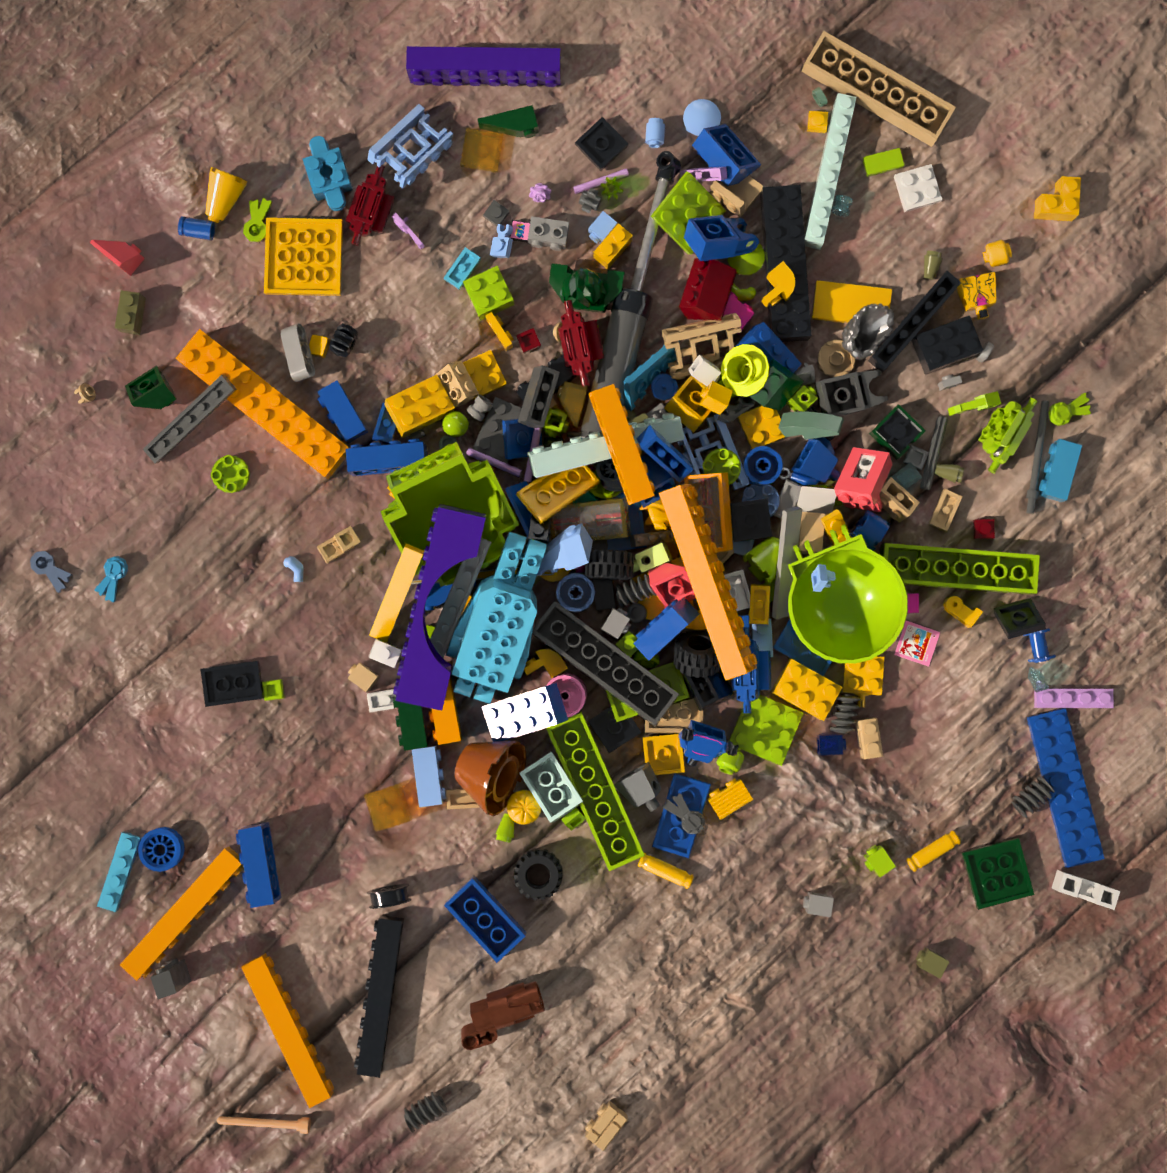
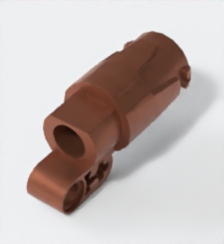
M534 981L525 985L520 983L487 993L486 999L470 1003V1014L473 1023L465 1025L461 1030L462 1046L467 1050H473L492 1044L497 1040L498 1029L535 1017V1014L545 1012L537 982Z

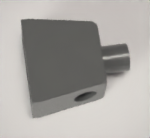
M649 762L620 777L614 785L635 808L645 803L651 812L660 806L655 797L661 791V786Z

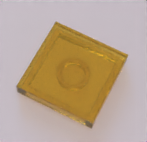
M466 128L460 166L498 173L504 135L502 133Z

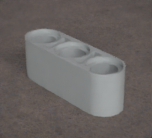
M298 323L282 329L281 339L292 379L295 382H299L315 375V368L304 327Z

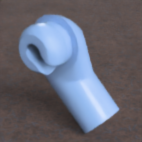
M293 556L285 558L284 566L289 567L294 572V582H303V564Z

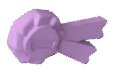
M395 212L392 215L394 223L402 232L410 234L419 249H423L425 245L405 223L409 219L405 217L402 220Z

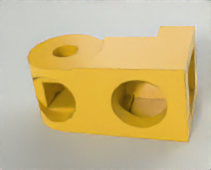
M957 596L949 597L943 603L944 610L967 628L972 627L983 613L977 607L971 610Z

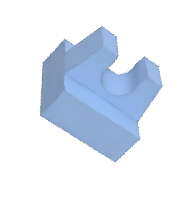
M818 564L811 574L813 591L821 592L824 587H830L831 581L836 579L835 572L827 570L826 565Z

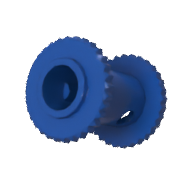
M1049 628L1023 635H1029L1034 657L1028 659V662H1044L1056 657V655H1049L1044 632L1050 631Z

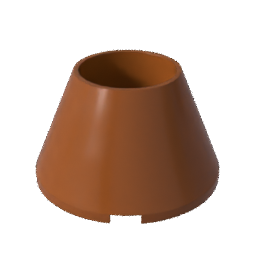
M518 741L474 742L468 744L460 754L455 767V780L486 814L496 816L506 809L509 798L515 793L513 790L517 781H522L519 773L526 766L525 746Z

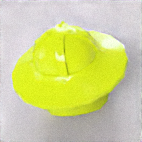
M742 344L731 349L726 354L721 365V377L725 387L732 390V393L736 396L744 397L754 395L760 391L769 376L770 367L766 355L754 345Z

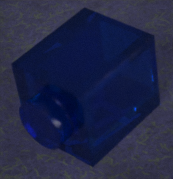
M817 735L818 755H843V750H846V739L843 738V735Z

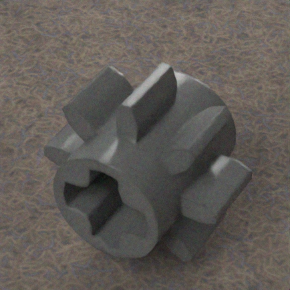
M590 187L589 191L584 190L582 192L579 204L582 205L583 211L588 213L592 209L597 211L602 197L598 196V190Z

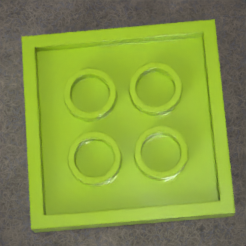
M685 172L651 217L687 254L692 255L693 250L684 239L688 220L691 218L723 215L726 210L690 172Z
M760 695L757 700L751 701L752 713H743L742 708L729 741L733 743L732 745H739V748L782 766L803 712Z

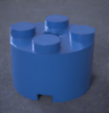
M759 446L752 449L746 455L742 466L749 483L761 487L772 484L779 477L783 463L781 456L775 450L768 446ZM760 462H762V465H766L764 471L758 468Z
M867 510L855 526L857 527L850 533L851 538L862 534L867 547L874 551L876 549L874 546L881 542L890 527V523L872 511Z

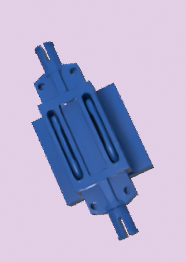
M743 627L745 635L749 637V627ZM750 639L751 645L749 647L751 653H754L756 656L757 668L747 674L732 678V691H737V700L743 702V713H752L751 701L758 699L760 690H771L770 651H759L756 641Z

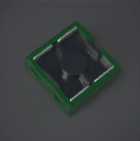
M898 404L869 434L897 460L910 448L908 445L916 442L926 430Z

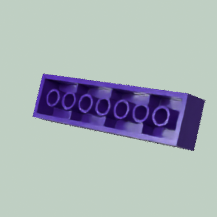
M407 46L406 50L408 77L410 83L418 86L424 85V83H432L435 86L451 84L453 86L489 84L494 87L500 84H507L511 87L518 85L555 87L556 85H561L560 48Z

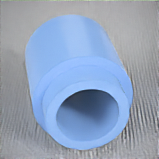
M650 118L646 124L645 143L651 148H659L660 145L664 144V120L661 118Z

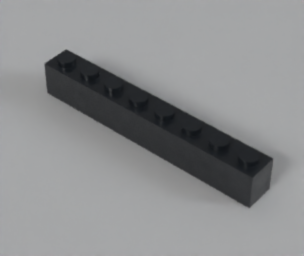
M381 915L379 920H375L374 932H377L376 940L373 939L371 944V951H374L373 959L369 960L368 965L371 976L367 978L365 990H368V997H365L363 1001V1009L366 1011L365 1017H362L360 1022V1029H363L362 1037L359 1036L357 1043L360 1054L356 1056L354 1068H357V1075L380 1078L383 1071L404 918Z

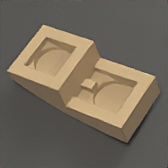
M349 526L335 534L333 538L317 546V549L328 564L358 545L360 540L352 527Z

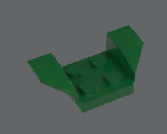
M552 263L549 283L564 303L565 297L560 296L563 286L562 282L565 280L564 272L573 274L577 270H572L568 265ZM608 270L607 274L596 273L602 280L607 294L602 293L597 302L582 311L605 313L608 304L622 292L625 272Z

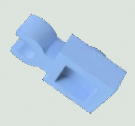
M498 224V237H493L490 256L510 258L513 239L509 238L513 232L511 225L507 224L504 231V226Z

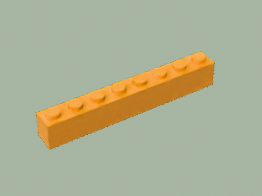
M230 846L223 849L120 964L136 981L141 977L145 979L152 972L151 966L155 962L159 964L166 956L164 952L168 948L172 949L179 942L177 938L181 933L185 935L192 927L190 923L194 919L198 920L205 913L203 909L207 904L211 906L217 900L218 896L216 894L220 890L224 891L231 884L229 880L232 876L235 875L237 877L243 871L244 867L240 863L239 855Z
M264 953L246 962L241 968L306 1103L311 1108L331 1098L334 1093V1086L330 1079L327 1080L324 1074L325 1067L321 1061H318L316 1057L317 1051L314 1045L310 1044L307 1039L308 1032L299 1022L300 1016L298 1011L291 1006V997L282 987L283 981L281 976L275 973L272 958Z

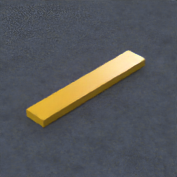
M407 543L405 544L369 636L387 643L424 550Z

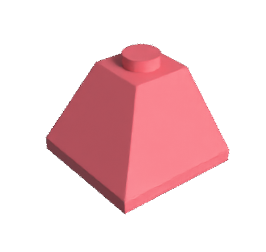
M90 241L95 248L130 276L145 259L140 255L142 251L134 244L129 246L126 242Z
M664 563L648 570L650 586L665 608L675 599L678 601L683 597L688 601L696 599L685 567Z

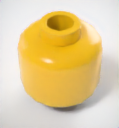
M1004 240L987 244L985 247L986 251L982 252L985 263L989 262L991 267L1007 264L1010 257H1012L1009 242L1005 243Z

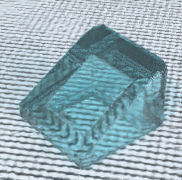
M1030 667L1028 679L1035 692L1048 689L1049 685L1043 674L1034 667Z

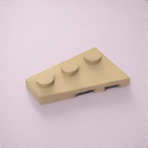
M694 699L674 704L656 727L645 720V733L679 734L683 727L688 729L691 720L703 723V710H699Z

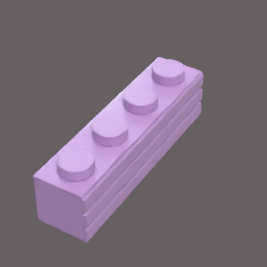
M726 166L684 169L680 171V178L685 172H690L698 182L727 179Z

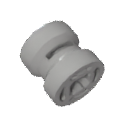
M479 394L475 398L474 404L467 408V411L475 419L482 421L485 418V413L493 408V404Z

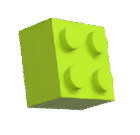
M498 266L463 281L480 321L485 319V315L490 312L494 315L514 305V300Z

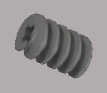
M644 574L645 580L638 576V583L634 579H630L631 585L624 581V588L620 584H616V596L621 608H624L625 605H631L632 602L644 601L646 597L652 598L653 595L657 596L650 586L648 574Z
M841 694L842 696L836 698L840 704L834 705L839 712H833L832 714L837 719L831 720L836 727H831L830 730L851 735L849 732L855 731V728L851 727L850 724L856 723V720L851 717L858 716V713L853 711V709L859 708V705L854 702L860 701L861 698Z
M1037 777L1038 783L1032 781V788L1026 786V793L1020 791V797L1013 796L1014 802L1011 801L1012 805L1026 819L1028 818L1026 811L1033 814V806L1039 809L1038 802L1046 804L1044 797L1052 799L1050 792L1055 793L1043 777Z
M431 1092V1100L424 1096V1104L418 1100V1107L411 1104L412 1111H409L406 1107L404 1108V1118L411 1132H414L415 1128L420 1129L421 1124L427 1125L428 1120L434 1121L435 1116L441 1117L442 1112H448L446 1104L440 1095L437 1096L434 1092Z

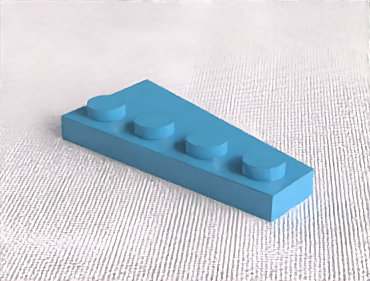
M663 345L658 352L653 354L643 365H640L636 371L625 378L624 394L626 409L632 411L635 408L634 403L638 398L642 400L646 395L645 390L652 383L653 379L660 375L661 371L666 372L668 363L676 360L675 348L666 349L665 345Z

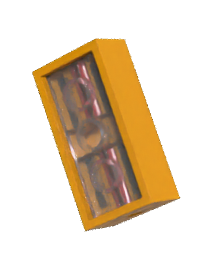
M728 472L687 475L684 478V484H692V487L694 486L697 490L698 504L704 510L703 518L705 524L707 523L710 527V538L716 544L718 552L733 550Z

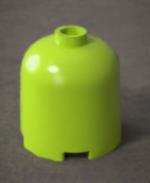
M776 537L766 538L743 556L744 562L748 561L751 565L748 568L760 582L765 580V585H769L776 578L780 541Z

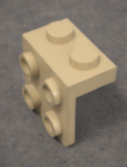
M747 176L735 185L727 186L722 182L714 181L710 186L711 195L716 201L721 202L730 212L736 213L740 217L761 194L763 187L750 176Z

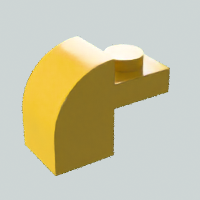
M782 261L766 277L774 289L763 297L761 302L765 307H768L770 304L772 306L777 304L782 299L780 296L787 301L794 290V274L785 262Z
M542 649L536 651L539 657L538 660L534 657L526 662L527 667L524 668L526 675H529L544 666L550 677L553 678L568 669L558 653L549 649Z

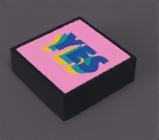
M512 220L513 232L509 238L513 239V241L528 243L530 222Z

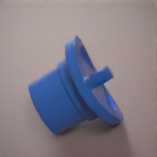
M668 374L656 376L651 383L652 393L659 400H669L677 392V382Z

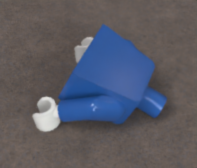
M824 437L807 439V444L791 469L793 473H790L788 468H782V470L788 472V475L786 477L779 475L782 480L790 478L791 481L801 485L825 483L828 478L836 481L840 476V472L834 469L838 459L834 456L835 452L831 442Z

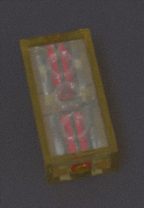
M626 497L570 503L552 516L551 541L569 526L580 523L583 524L593 541L629 537L631 535Z

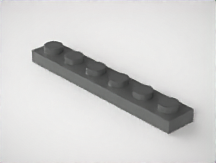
M225 374L219 376L143 448L144 452L155 464L159 463L237 390Z

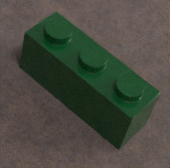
M396 696L392 697L394 708H398L399 713L398 716H395L396 725L401 727L402 733L398 735L399 745L404 747V751L427 747L422 706L395 701Z

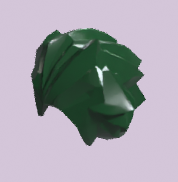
M579 268L573 274L564 272L565 280L562 282L563 286L560 296L565 297V301L572 300L575 309L584 310L589 308L591 304L598 301L602 293L607 294L602 280L592 270Z

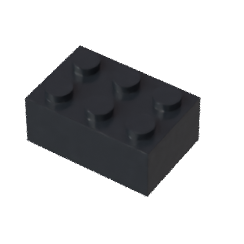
M970 315L920 333L912 339L925 375L977 356L984 351Z

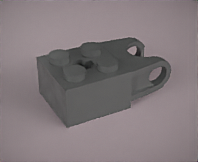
M882 371L854 372L814 383L821 413L840 417L860 412L888 401V396H875L869 390L870 381L882 375ZM837 394H842V398L840 400L838 399Z

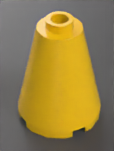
M211 167L205 214L209 215L208 219L219 223L220 220L224 221L248 181Z

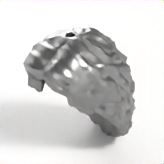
M881 303L870 304L861 308L850 319L842 332V347L850 352L851 356L855 359L862 360L871 356L893 331L894 313L892 309Z

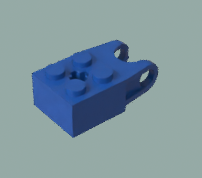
M723 215L689 219L684 239L700 261L724 259L753 252L759 245V239L756 235L744 233L747 227L744 219L724 218ZM742 224L741 228L738 229L737 225ZM754 241L751 246L746 247L748 242Z

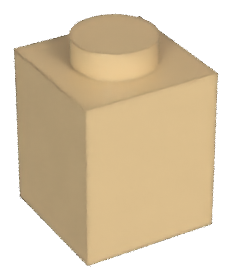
M363 663L354 664L348 672L350 674L348 679L365 692H369L380 677Z

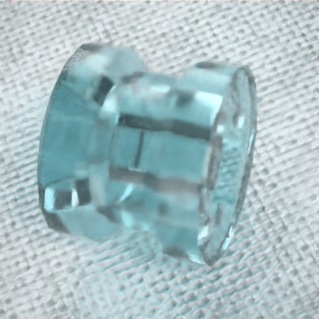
M836 195L834 199L835 205L832 206L831 212L843 217L849 216V208L853 205L854 200L845 195Z

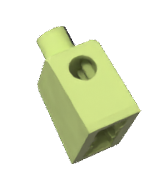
M660 543L635 554L636 559L634 560L633 573L639 570L645 573L650 569L672 561L673 558L667 544ZM646 557L650 558V563L648 564L645 563Z

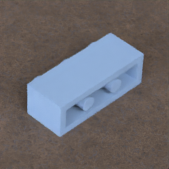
M437 745L413 749L412 756L419 807L443 804L444 799L447 798L446 789L442 788L441 780H444L443 768H439V761H442L441 750H437Z

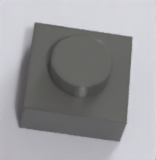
M493 200L483 214V217L495 226H498V224L503 223L510 212Z

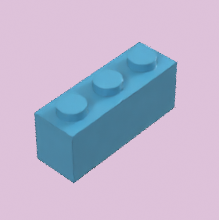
M1062 439L1051 444L1049 448V454L1051 455L1049 461L1044 466L1046 474L1044 480L1042 479L1039 485V490L1041 491L1039 496L1058 502L1067 501L1082 445Z

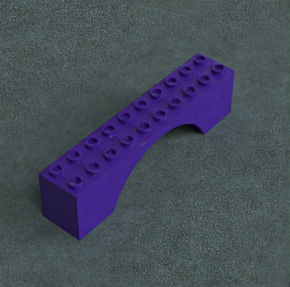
M439 504L438 508L433 510L431 521L435 522L434 527H430L427 541L431 542L430 546H426L423 560L426 561V564L421 566L418 579L422 580L421 585H417L414 599L418 600L417 604L413 603L410 618H413V623L409 622L406 637L409 638V641H405L401 656L405 657V659L400 661L397 675L401 677L396 679L393 691V694L396 695L395 701L441 711L443 709L452 665L438 653L430 640L425 622L426 600L433 585L445 571L461 561L477 557L486 514L444 504Z

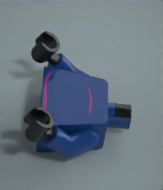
M694 720L690 721L688 729L683 727V730L678 735L680 746L684 749V755L687 757L686 762L691 766H696L698 761L710 763L714 758L724 753L736 756L739 745H732L731 741L726 743L724 730Z

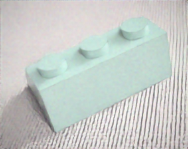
M550 752L519 773L550 823L565 816L583 802L553 752Z

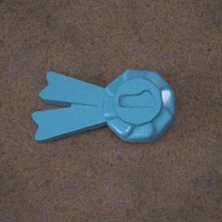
M119 556L107 559L104 565L106 577L94 590L99 592L100 596H103L107 591L105 601H116L118 580L124 578L128 571L126 560Z

